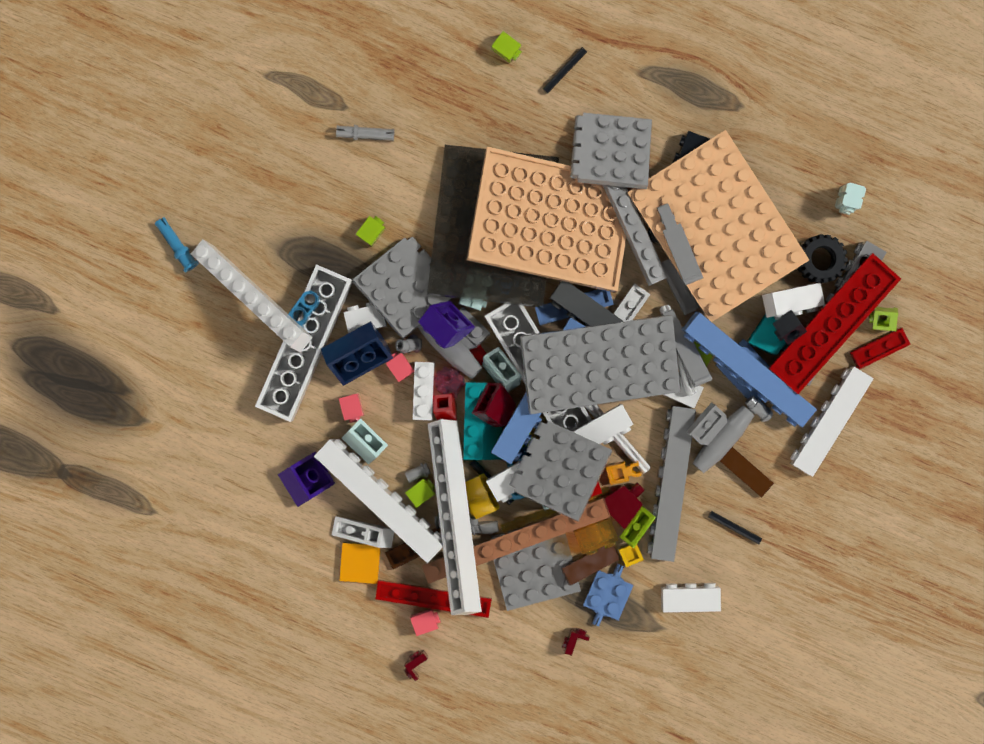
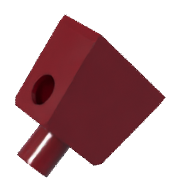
M487 383L472 414L490 426L505 427L512 417L516 403L501 383Z
M638 482L629 490L622 484L603 497L610 515L624 529L627 528L643 505L637 498L645 489Z

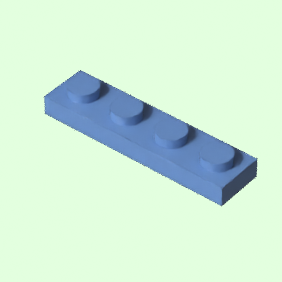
M596 289L585 293L603 307L614 305L610 291ZM551 303L535 307L540 326L569 318L566 315L568 311L563 308L559 310Z

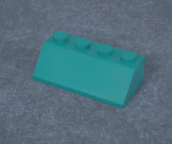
M465 382L463 460H502L491 453L502 434L503 427L490 426L472 414L487 383Z

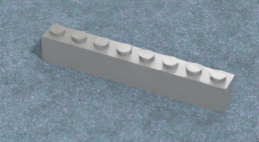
M671 406V409L667 410L666 421H669L668 428L664 429L663 435L666 445L661 450L663 466H659L658 477L661 480L660 485L656 486L655 491L658 501L657 504H654L652 513L656 518L655 522L650 526V534L653 536L652 542H648L647 553L650 554L651 559L674 562L692 441V436L686 431L694 423L696 409Z

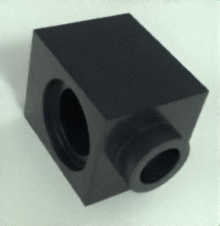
M792 310L773 323L777 329L774 331L775 335L780 341L784 339L788 345L807 332Z

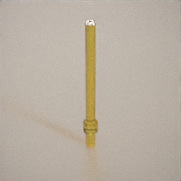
M609 487L601 488L602 494L591 497L589 501L610 494ZM550 508L547 510L543 509L524 517L518 516L514 518L515 520L500 526L503 532L516 527L519 529L525 527L527 523L557 512Z

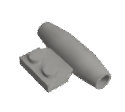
M464 307L459 311L475 326V329L452 347L444 349L438 346L435 339L426 333L421 325L418 326L430 345L453 367L471 379L482 370V367L469 350L477 348L490 335V332Z
M711 402L686 431L698 443L703 445L692 464L703 473L708 471L740 439L753 419L754 414L745 406H741L726 418V415Z

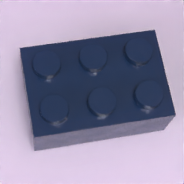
M371 321L321 348L326 365L343 386L393 359L387 342Z

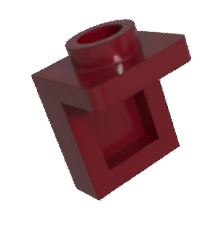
M580 628L570 630L569 636H565L562 643L564 654L572 656L578 638L589 641L590 636L586 634V630Z
M417 650L409 656L410 660L405 662L404 672L409 679L413 678L414 681L419 679V675L414 668L428 659L425 650L422 652Z

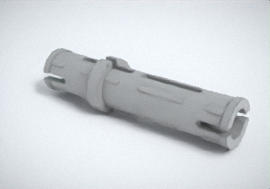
M337 125L336 138L394 141V129L358 127V125H354V127Z

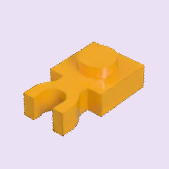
M625 461L606 465L610 485L628 482L630 480L629 476H642L641 471L635 472L633 470V467L639 466V461H634L626 466Z

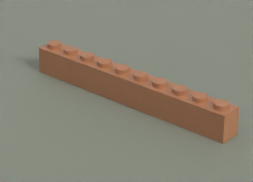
M604 498L587 504L579 522L560 514L473 546L476 566L610 517ZM444 557L422 565L428 584L446 578Z

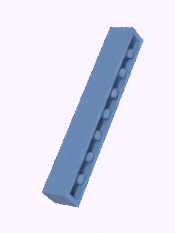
M695 312L681 329L685 332L684 337L692 343L696 341L700 345L698 348L703 353L713 355L715 357L713 359L714 362L721 367L725 365L729 368L728 373L735 379L741 378L744 381L743 385L750 391L754 389L758 392L757 397L765 403L769 401L776 413L786 415L788 417L786 421L792 426L798 425L803 428L817 409L794 392L786 383L700 312Z
M569 318L563 330L586 326ZM527 392L491 453L510 464L513 461H518L522 454L519 450L523 444L527 446L532 437L529 433L533 427L537 429L539 422L542 420L539 417L541 413L529 414Z

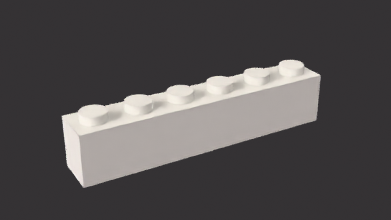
M850 366L849 369L846 368L841 375L842 381L839 385L836 384L831 391L832 397L829 401L826 400L820 409L822 413L819 418L815 417L810 425L812 427L809 434L805 433L800 441L802 443L799 450L796 449L790 457L792 460L790 464L809 476H814L874 379L854 366Z

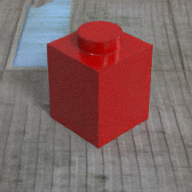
M452 393L433 395V413L437 420L457 421V403Z

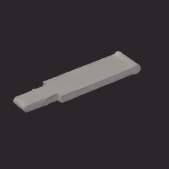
M669 204L657 207L662 224H664L666 229L663 230V234L685 286L703 279L681 223L677 225Z
M673 309L662 313V316L673 315L676 352L693 387L711 381L712 377L694 342L692 343L684 337L685 332L681 330V323Z

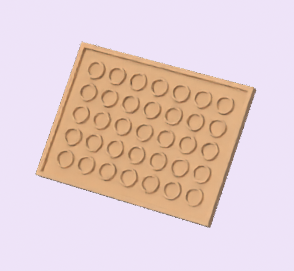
M726 130L650 177L647 189L633 188L627 192L680 275L663 234V230L666 229L664 224H662L657 209L659 206L669 204L677 225L680 223L703 275V279L686 286L707 319L711 322L809 261V258Z
M486 148L467 260L616 293L619 287L626 235L603 185L579 183L578 179L570 177L571 166L496 148Z

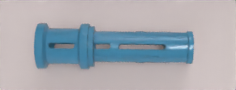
M163 217L162 220L159 219L155 222V226L174 251V258L178 259L184 267L183 271L186 273L194 269L199 262L194 260L189 252L190 249L182 244L166 218Z

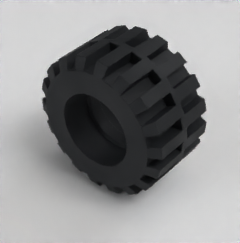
M823 234L813 236L804 241L800 246L809 258V261L797 268L803 274L802 277L816 283H827L842 275L841 272L846 268L845 263L848 262V258L845 256L847 251L843 249V243H839V239L836 237L832 238L831 235ZM817 248H824L831 255V265L826 270H818L812 263V253Z

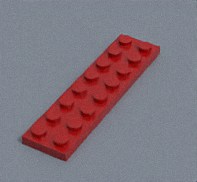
M871 253L805 327L807 332L793 341L768 369L794 392L799 394L897 285L901 278L875 254Z

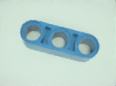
M313 291L304 292L288 315L294 320L296 311L301 310L304 313V318L301 321H296L302 328L320 303L319 295ZM310 294L315 296V303L313 305H307L305 301L306 297Z

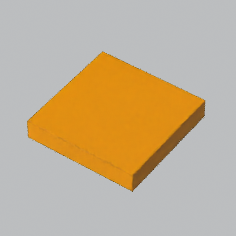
M343 542L339 581L378 584L381 548L367 544Z

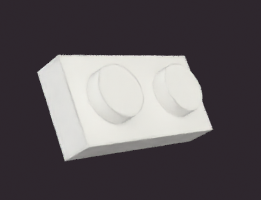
M634 284L613 314L623 321L633 320L650 294Z

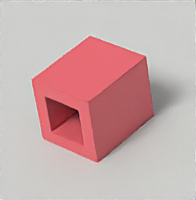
M393 353V359L386 363L398 382L414 373L413 367L403 353Z
M359 393L339 398L344 421L349 420L350 423L357 422L361 416H364Z
M433 609L425 610L410 617L416 636L438 629V623H441L438 612L434 613Z

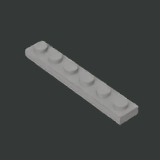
M603 185L648 286L667 278L639 213L627 193V187Z

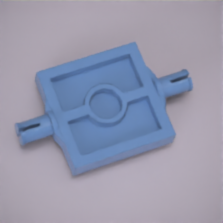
M617 563L613 574L600 570L597 571L583 603V606L592 609L596 613L592 624L600 626L603 616L619 621L634 586L620 577L625 566L621 565L620 567V564Z

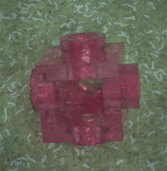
M444 366L442 371L439 370L434 377L437 391L441 394L452 393L454 398L458 396L465 384V378L453 367L449 369Z

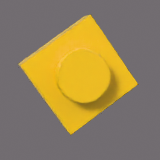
M627 545L618 549L626 568L644 560L638 545L634 548Z

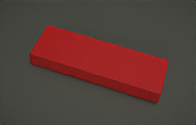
M903 327L850 352V355L857 369L860 370L911 344Z

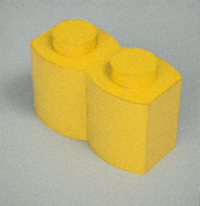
M485 474L465 482L469 512L476 519L500 509L499 502H497L486 483L487 477Z

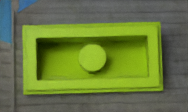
M642 506L619 537L634 548L656 517Z

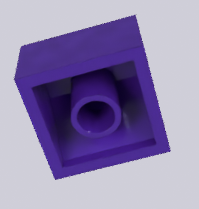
M451 301L430 305L418 321L422 329L435 339L438 346L444 349L454 346L475 329V326Z
M316 451L277 474L297 507L335 484L326 467L314 457Z

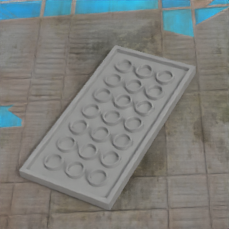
M673 315L520 336L529 414L680 392Z

